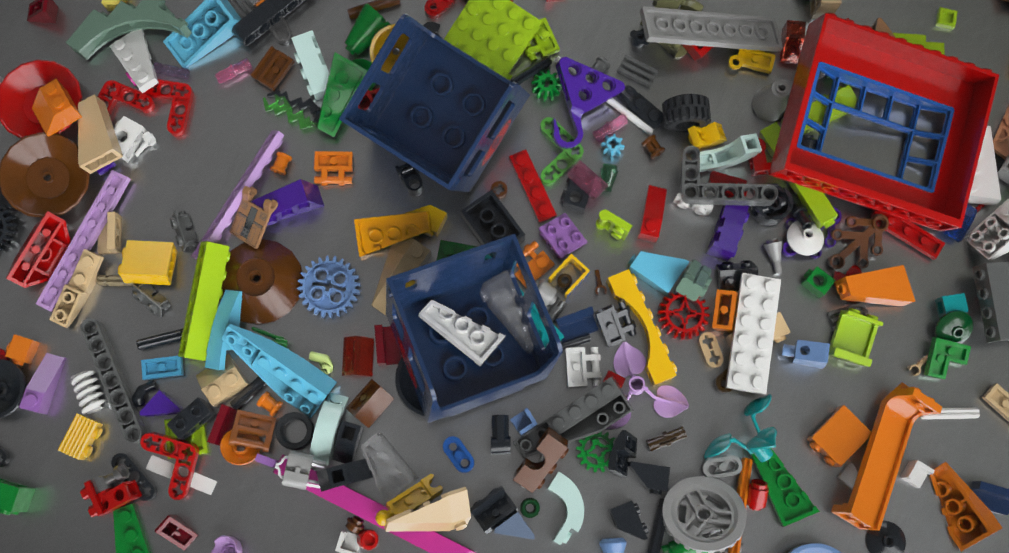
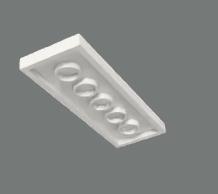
M747 273L741 274L725 388L766 395L781 279Z

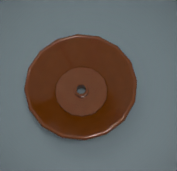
M45 132L25 136L10 146L0 163V187L3 196L13 208L27 216L42 218L47 211L56 216L63 215L78 205L88 190L90 174L79 167L78 145L60 134H53L48 137ZM47 175H51V179L49 181L45 180V177Z
M265 239L261 240L258 249L243 242L230 251V259L226 262L225 267L227 274L222 282L221 289L223 290V295L225 290L242 291L240 321L260 325L275 322L289 313L299 300V295L301 294V291H298L297 288L303 286L298 282L299 279H303V276L300 274L302 272L301 264L293 252L279 242ZM255 276H260V280L255 282Z

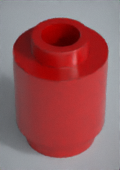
M753 479L749 484L747 505L750 509L760 511L766 507L769 492L766 481Z

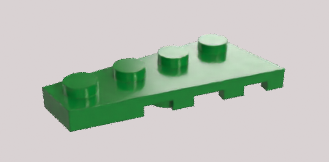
M336 52L333 54L317 123V129L332 137H335L342 123L339 118L368 71Z
M773 450V456L765 462H760L754 453L750 455L760 479L768 483V497L782 527L820 512L810 501L805 491L797 484L792 474L787 471Z
M135 503L114 510L116 553H151Z

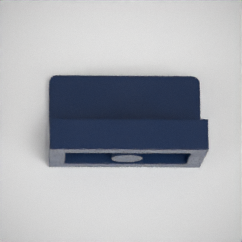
M592 306L555 320L557 329L564 335L562 342L598 331Z
M983 481L972 482L971 490L990 511L1002 515L1009 514V489Z

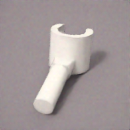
M146 132L142 135L145 142L134 153L137 157L147 146H152L156 143L152 133Z

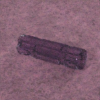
M155 62L153 65L157 74L164 73L167 76L181 77V79L186 80L190 75V71L187 68L179 69L177 66L162 65V63Z

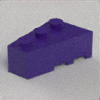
M302 179L252 200V203L262 209L265 199H273L278 202V206L271 214L267 225H273L277 221L324 207L318 185Z
M722 206L706 251L707 255L723 261H728L731 257H735L738 242L744 232L742 229L743 225L747 222L750 215L748 212L749 206Z

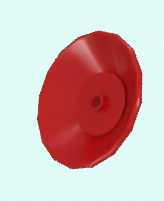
M38 59L22 63L10 71L0 84V122L7 132L20 139L28 135L45 132L32 107L39 88L55 79L68 91L78 109V103L82 101L79 81L70 69L55 61ZM71 124L54 134H61L63 131L68 129L71 126Z

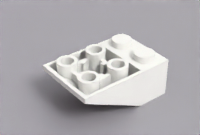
M1009 199L964 238L989 261L1009 252Z

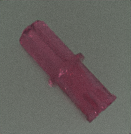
M246 57L234 65L230 64V67L215 74V77L222 84L252 69V66Z
M620 115L610 122L607 121L604 126L593 131L592 134L596 141L600 142L606 135H613L615 131L627 125L628 119L625 115Z

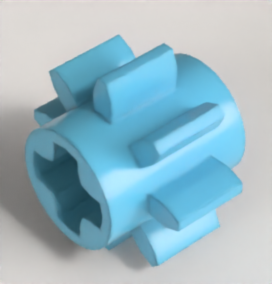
M615 134L610 138L606 135V142L601 143V147L605 148L603 155L607 153L610 155V158L613 155L619 157L621 154L620 150H624L625 145L621 144L623 138H618Z

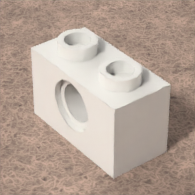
M123 116L121 120L116 122L114 131L123 157L120 159L128 163L143 141L142 135L147 130L142 125ZM127 136V139L121 142L122 137Z

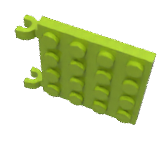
M469 0L444 40L509 80L513 77L510 75V72L535 34L547 41L550 37V32L541 28L543 24L541 20L510 0Z

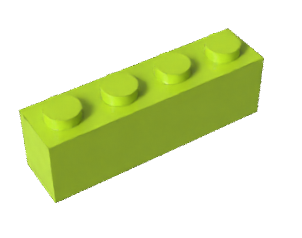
M848 85L844 88L839 86L835 102L855 109L858 98L851 86ZM826 93L822 94L827 99L829 98V95H826ZM818 100L812 102L808 118L821 125L826 106ZM832 109L829 122L848 113ZM806 125L804 134L811 132L814 129Z

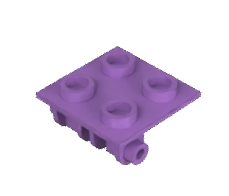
M566 213L538 228L540 236L544 238L547 245H551L550 249H554L553 252L556 254L557 259L560 258L561 261L568 254L588 243Z

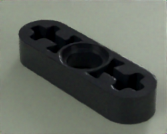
M125 453L114 455L111 460L113 468L120 463L119 458L126 459L124 464L127 467L132 466V468L128 469L129 473L131 474L133 471L139 473L137 485L142 484L145 488H151L149 491L151 495L144 496V489L139 487L142 497L139 499L142 501L153 500L157 495V487L136 462ZM129 477L124 482L130 481Z

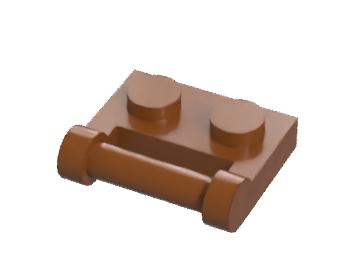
M237 410L228 445L235 446L237 444L263 450L262 452L268 453L277 418ZM238 432L261 436L265 437V442L238 437L237 435Z

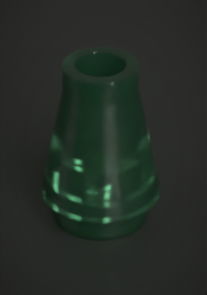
M603 164L602 168H600L601 191H612L619 172L617 170L618 166Z

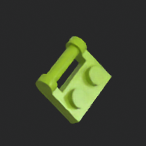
M606 209L600 211L599 219L595 224L597 229H605L611 233L610 235L617 240L622 239L623 241L633 226Z

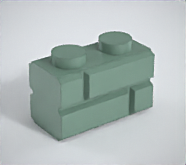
M695 259L691 260L676 287V292L683 296L686 295L692 301H696L699 296L703 298L713 279L710 277L712 269L705 265L702 266Z

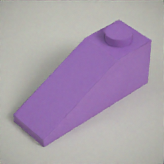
M49 353L45 354L25 389L19 408L48 414L66 361L65 357Z

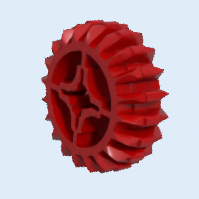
M676 290L674 292L675 295L670 291L668 297L664 296L662 298L664 303L658 305L663 309L657 311L658 315L663 316L658 319V322H664L661 328L665 329L667 327L669 329L666 332L667 335L674 332V339L677 338L678 334H680V340L685 339V334L688 340L692 339V334L696 337L699 336V331L703 332L705 330L703 325H708L709 323L704 319L710 317V314L704 313L709 309L708 306L703 307L706 300L700 301L699 296L696 301H692L686 295L683 296L676 292ZM681 300L679 309L669 310L672 302ZM688 301L695 306L696 310L690 309ZM682 310L687 313L685 318H682L679 314ZM670 317L678 321L679 327L672 323ZM698 318L694 327L686 329L689 319Z

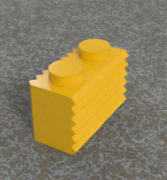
M76 413L57 450L78 460H85L93 451L92 445L95 439L97 440L101 436L103 424L85 415Z

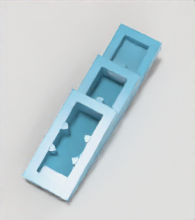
M225 290L211 328L205 368L225 370L226 350L232 349L221 338L230 324L240 327L242 291Z

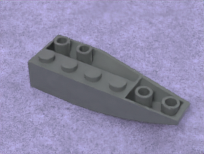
M612 376L514 440L513 443L522 457L526 458L541 453L536 449L537 442L548 427L570 443L603 431L632 412L633 408L625 393Z

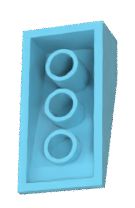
M204 0L185 19L189 24L187 27L192 32L191 35L186 38L172 32L163 42L182 68L187 69L234 35L232 33L233 26L242 18L228 0Z

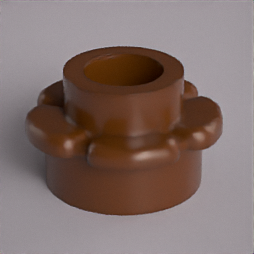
M357 516L347 518L348 522L345 526L348 530L355 534H359L361 530H364V521Z

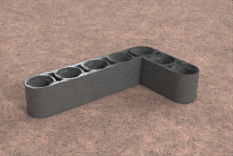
M688 146L683 150L681 160V199L686 204L770 206L778 197V189L771 184L700 183L699 149L695 146ZM691 153L694 154L696 158L693 160H689L686 157V155ZM687 172H693L695 174V177L688 178L685 174ZM692 190L695 196L688 197L685 192ZM712 191L715 196L707 197L704 192ZM731 191L734 197L727 198L724 192ZM744 192H751L753 198H746ZM770 192L773 198L767 199L763 193Z

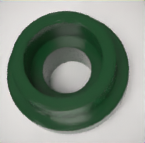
M526 498L520 505V511L523 516L533 518L538 515L540 505L536 499ZM528 504H532L534 506L532 512H528L526 510V506Z

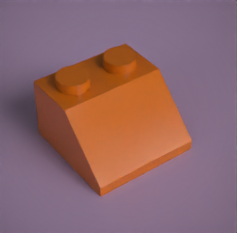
M57 79L39 88L32 109L48 137L82 117L68 91Z

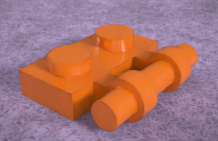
M315 151L314 170L315 172H321V176H314V184H321L322 186H328V184H338L339 186L352 184L353 178L346 177L345 172H353V152ZM328 172H338V176H328Z
M533 241L530 245H525L522 251L525 258L529 255L532 259L528 262V266L534 280H539L555 266V263L544 251H541L538 255L534 252L539 247L536 241ZM517 263L518 271L514 274L515 278L526 289V282Z

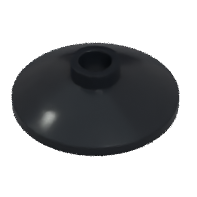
M883 521L880 531H867L866 546L870 553H903L906 547V538L898 525L889 521ZM887 538L891 539L890 545L886 544Z

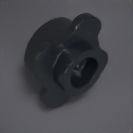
M643 28L630 32L634 47H642L650 43L646 42Z

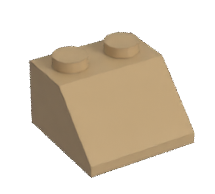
M229 353L225 359V370L206 368L196 375L201 390L211 405L217 408L249 385V382Z

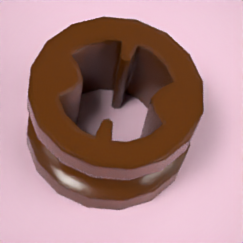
M496 181L491 185V189L499 200L506 197L507 185L504 182ZM498 186H501L504 192L496 194V190L494 191V189H497Z

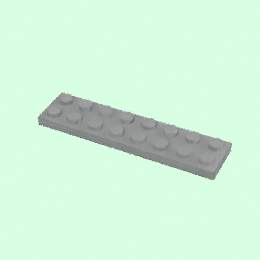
M644 6L640 9L646 42L780 52L783 49L775 18Z

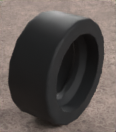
M291 412L279 419L276 424L275 434L278 442L283 447L290 450H300L311 443L315 428L309 417L299 412ZM294 419L302 421L307 429L304 439L297 443H291L284 437L285 425Z

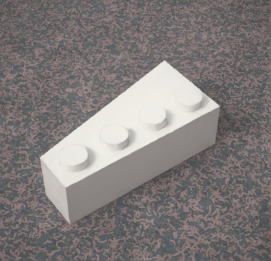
M987 126L968 203L997 207L1001 201L991 126Z

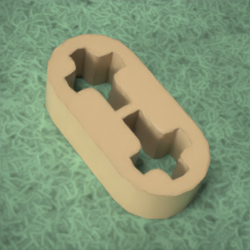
M710 332L701 334L698 338V346L705 364L712 369L721 366L724 359L715 335ZM705 336L707 339L712 340V342L709 343L711 349H709L707 344H703L702 342L705 339ZM711 351L713 353V356L718 357L719 359L716 361V364L714 362L709 361V359L712 357L710 353Z

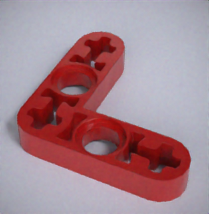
M157 79L158 83L144 93L153 98L172 100L167 129L173 136L180 137L187 128L194 92L186 83ZM164 86L171 87L168 94H162L161 90ZM186 89L188 93H185L184 96H182L180 92H184ZM184 106L185 111L182 114H176L177 107ZM177 122H178V125L180 126V128H177L176 131H175V130L173 129V127H176V126H177Z
M114 80L107 81L97 96L103 102H108L107 110L109 116L117 102L143 113H150L155 109V102L149 95ZM110 88H116V91H109ZM133 93L134 97L132 100L126 101L125 95ZM140 99L142 102L145 103L148 101L149 105L143 106L140 102H138V100Z
M157 432L144 434L140 440L141 447L144 450L176 459L168 493L174 500L183 499L188 495L199 455L198 446L193 442ZM152 437V441H161L160 445L152 444L150 446V442H148L147 439ZM167 441L173 442L175 446L173 452L166 450L165 444ZM190 447V451L193 452V454L188 456L187 462H182V460H185L188 455L187 452H185V450ZM181 466L188 468L189 472L186 477L181 476L179 473ZM180 481H186L181 483L180 490L183 492L177 495L175 488L180 485Z

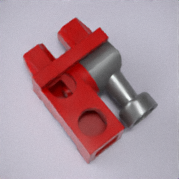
M124 464L114 467L113 473L109 475L94 477L92 480L84 483L85 487L80 491L83 499H91L93 505L88 507L91 517L109 514L130 501L142 497L135 480L123 482L116 487L113 486L112 483L116 480L123 481L129 477V470Z

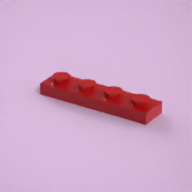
M525 149L510 155L509 160L539 224L557 217L527 150Z
M873 210L869 219L875 214L885 215L889 220V226L885 231L929 258L937 259L945 242L910 221ZM877 220L875 224L880 226L881 221Z

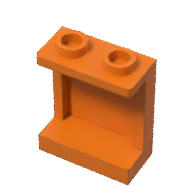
M845 405L838 406L833 411L834 414L812 436L807 438L810 442L809 446L815 452H820L824 456L823 460L831 467H841L871 435V431Z

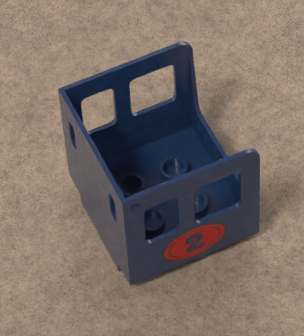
M405 13L398 19L339 120L448 190L471 192L530 94L518 83L507 80L437 36ZM404 33L409 37L406 46L389 73L382 71V65L401 34ZM376 83L380 85V89L368 109L358 108L371 84Z
M515 234L386 278V316L427 423L446 416L452 417L523 390L528 385L546 379L563 352L559 336ZM494 252L493 257L484 260L487 254ZM517 263L527 286L524 296L514 275ZM415 280L414 285L405 288L407 282ZM431 300H434L454 310L456 314L462 317L466 316L481 326L489 327L491 331L497 334L505 335V338L483 364L479 366L418 317V315ZM534 304L549 337V343L546 348L531 316Z

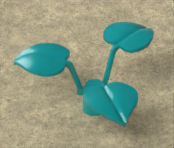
M768 394L750 402L744 409L745 416L751 415L758 433L757 436L745 445L732 437L730 433L723 434L709 444L705 451L704 459L706 460L709 457L723 453L734 442L747 450L750 455L754 453L760 462L769 460L773 456L770 448H776L777 430L775 427H768L760 431L755 416L768 407L772 395Z

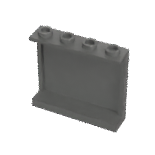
M1009 262L984 263L972 267L986 343L1009 340Z

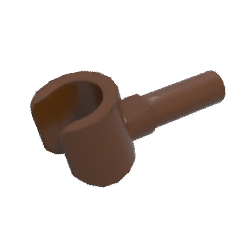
M595 270L597 287H595L594 293L598 296L597 290L601 287L605 295L607 289L602 285L599 270Z

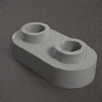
M733 455L708 459L702 465L704 476L715 479L734 476L742 470L741 460ZM729 462H732L734 464V468L732 470L728 468ZM710 465L714 466L715 471L713 473L709 472L708 470Z

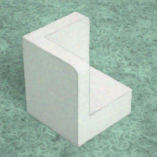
M912 460L908 462L900 478L914 487L920 488L926 476L933 474L935 470L919 460Z
M345 530L341 531L335 551L340 553H358L360 549L357 543L358 534Z

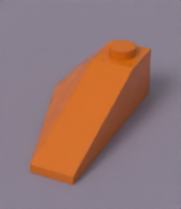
M947 462L933 469L935 471L933 474H930L936 495L939 496L942 505V514L945 515L948 523V532L961 552L1002 529V526L990 509Z

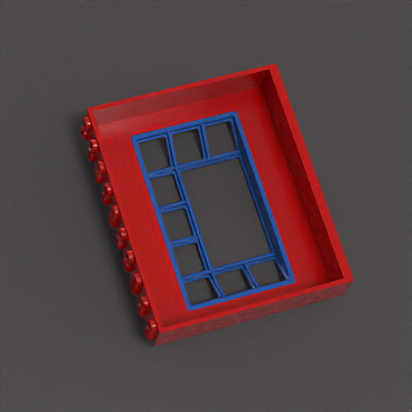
M825 13L809 23L768 175L940 232L962 228L999 74L993 73L988 68H979L974 63L960 61L957 57L943 55L938 50L926 49L921 44L909 43L904 38L889 36L890 34L887 32L875 31L870 26L858 25L851 19L839 18L834 13ZM820 71L833 79L828 99L815 91ZM840 82L860 89L855 109L835 102ZM866 92L887 99L882 118L862 111ZM813 98L826 106L821 125L808 118ZM893 101L913 107L909 127L889 121ZM832 109L906 133L896 177L821 152ZM920 110L946 114L940 134L916 130ZM806 125L819 132L815 150L801 145ZM913 136L939 140L934 160L909 156ZM907 162L932 167L927 187L903 179Z

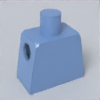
M797 340L795 346L783 344L782 355L793 357L792 363L823 369L828 363L830 344ZM800 351L806 352L807 355H802Z

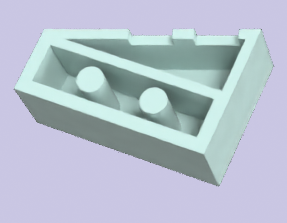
M311 30L291 39L297 51L294 53L296 61L301 63L303 67L300 69L303 79H308L309 85H306L310 96L314 95L316 101L324 97L329 71L314 32Z

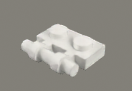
M585 347L565 348L568 388L587 387V379H593V386L601 384L602 372H600L599 368L601 355L598 354V347L590 348L591 355L585 354ZM587 361H590L592 364V372H587Z

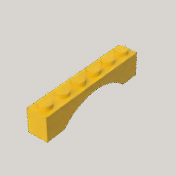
M628 269L608 277L606 283L613 299L617 301L625 299L626 305H629L630 310L638 318L644 329L648 347L645 371L652 387L677 376L675 373L677 372L676 365L673 361H670L667 355L669 354L668 347L665 343L662 344L660 339L661 332L658 326L653 324V314L650 308H646L644 304L645 296L636 286L638 282L635 274L631 273Z

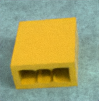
M127 240L126 247L122 249L123 259L122 263L118 266V274L124 283L171 285L178 251L173 242Z

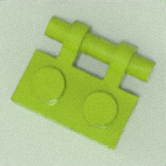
M546 17L539 20L543 22L541 28L550 32V37L545 41L535 34L533 38L537 45L532 46L529 43L525 49V54L530 58L531 63L538 60L536 53L540 52L544 58L545 56L560 52V47Z

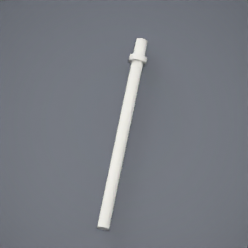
M558 56L554 62L557 64L561 57ZM569 67V73L571 75H576V70L572 67ZM586 77V80H587L589 83H593L592 81H590V80ZM614 98L606 101L649 136L652 134L653 128Z

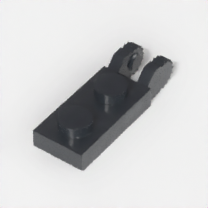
M627 84L625 91L633 99L630 101L626 95L620 93L617 95L618 100L655 131L663 122V112L638 93L636 89Z

